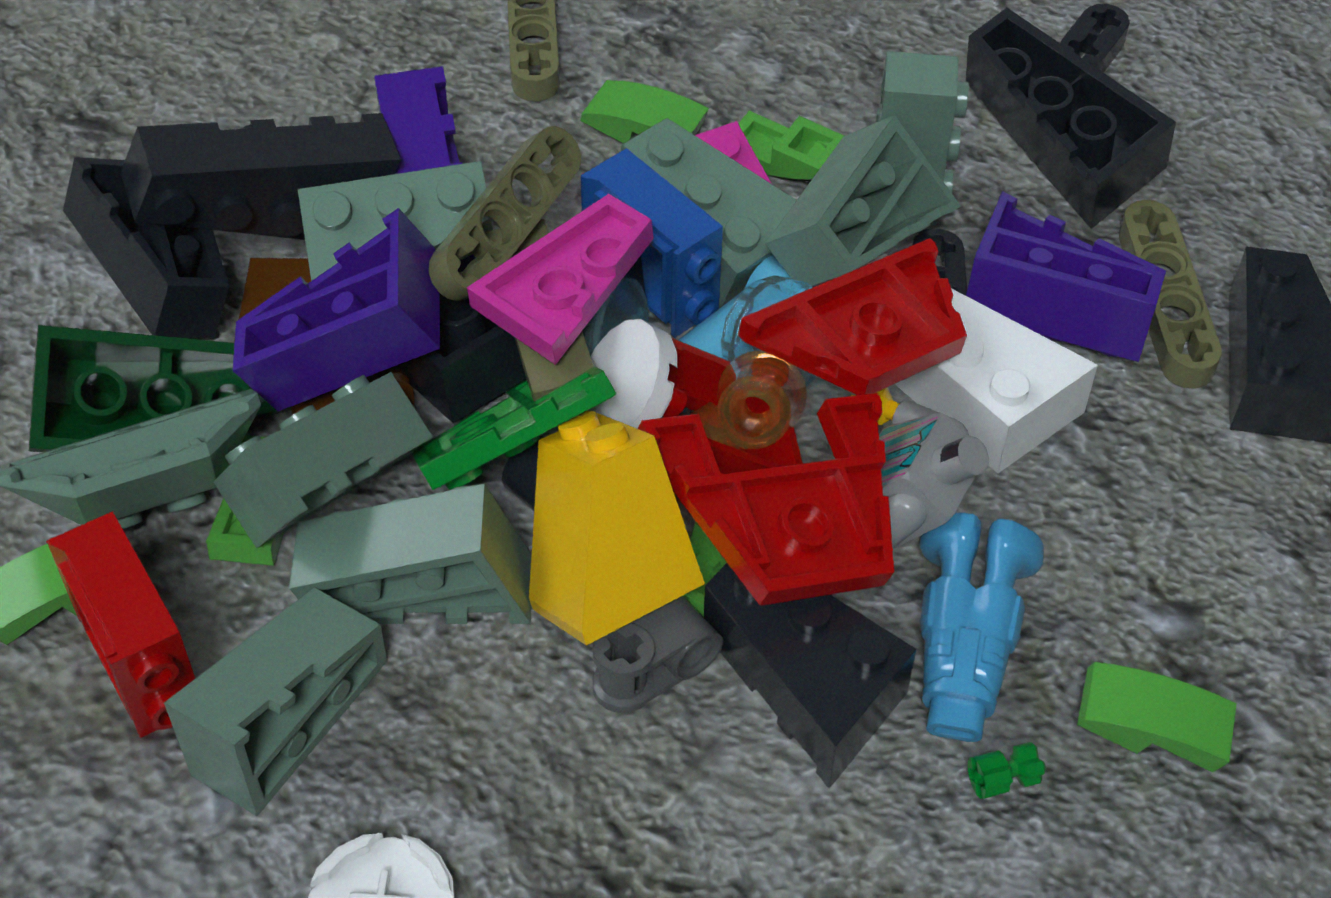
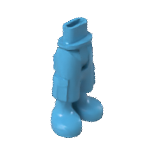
M961 512L954 513L953 517L944 525L921 535L919 542L923 556L929 562L941 567V577L934 582L928 583L924 590L920 627L922 638L925 640L922 701L929 708L926 729L930 734L960 741L978 742L983 737L985 718H989L995 712L996 699L1002 687L1009 655L1014 652L1021 638L1020 632L1025 605L1023 598L1013 589L1016 579L1033 576L1041 569L1044 559V545L1040 537L1027 527L1012 520L997 519L989 527L987 535L984 585L976 589L970 584L973 561L978 551L982 525L980 519L975 514Z

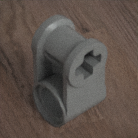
M683 595L592 643L593 661L597 666L592 677L593 695L600 705L613 712L630 713L641 709L647 702L681 681L697 676L704 671L720 653L723 638Z

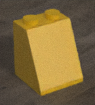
M585 411L557 426L559 431L539 440L529 601L532 609L586 646L705 584L655 436L595 411Z

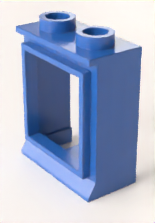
M627 148L580 175L582 211L607 194H610L652 220L654 239L650 244L653 247L648 245L641 254L647 303L645 307L664 323L668 322L671 324V335L674 338L692 326L700 324L719 309L723 226Z

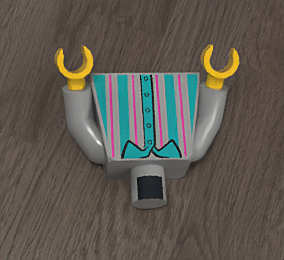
M887 387L876 393L879 394L882 401V415L878 420V425L892 420V425L882 429L879 434V440L885 441L886 463L881 468L883 496L889 497L892 548L894 549L949 521L956 512L975 476L983 474L987 470L989 456L984 444L978 438L969 436L968 430L960 421L908 399L902 400L901 403L895 402Z

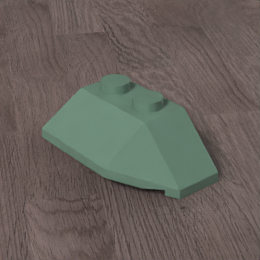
M249 389L0 465V486L80 525L113 511L122 529L143 521L140 511L165 503L168 512L180 511L196 506L206 501L204 491L216 488L213 481L229 466L225 455L238 447L244 439L261 407L258 393Z

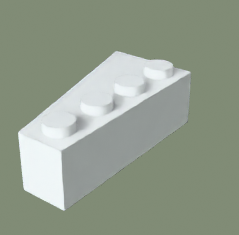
M883 253L875 259L871 260L870 262L866 263L865 265L882 259L888 255ZM952 289L954 295L952 306L960 313L967 334L962 352L895 383V385L917 404L960 421L968 430L969 436L978 438L986 447L989 456L988 466L996 473H1000L1085 413L1098 365Z

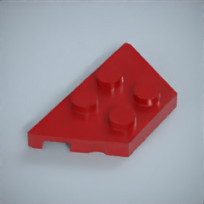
M929 238L742 317L738 336L743 342L855 395L876 393L960 354L967 334L960 313L952 306L954 295L948 278H940L935 264L939 252L937 245Z

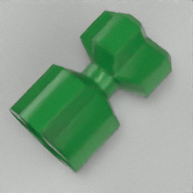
M1032 742L1013 746V752L1010 755L1011 760L1008 761L1004 754L998 750L970 757L967 765L968 774L976 795L980 799H985L1010 791V785L1013 783L1012 778L1014 777L1017 778L1023 787L1040 784L1042 782V775L1046 771V765L1044 761L1039 759L1037 746Z

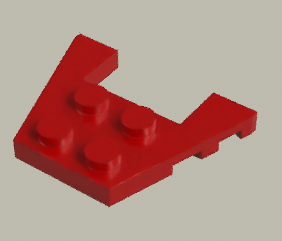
M878 393L829 398L823 402L817 412V416L835 457L834 460L722 474L719 470L699 414L641 421L638 429L655 436L673 492L760 606L884 586L893 575L894 561L889 497L883 496L881 468L886 463L885 441L879 440L878 420L882 415V401Z

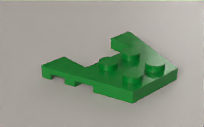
M592 367L533 401L528 381H523L506 392L508 398L482 413L479 411L474 412L413 452L412 455L432 490L444 484L448 491L464 486L483 472L480 467L481 465L502 454L508 458L526 450L540 439L539 435L617 395L605 372L599 368Z

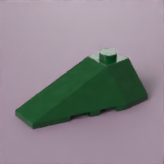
M38 325L34 354L28 451L46 452L252 388L232 371L234 343ZM258 394L261 407L254 419L291 411V407L277 411Z

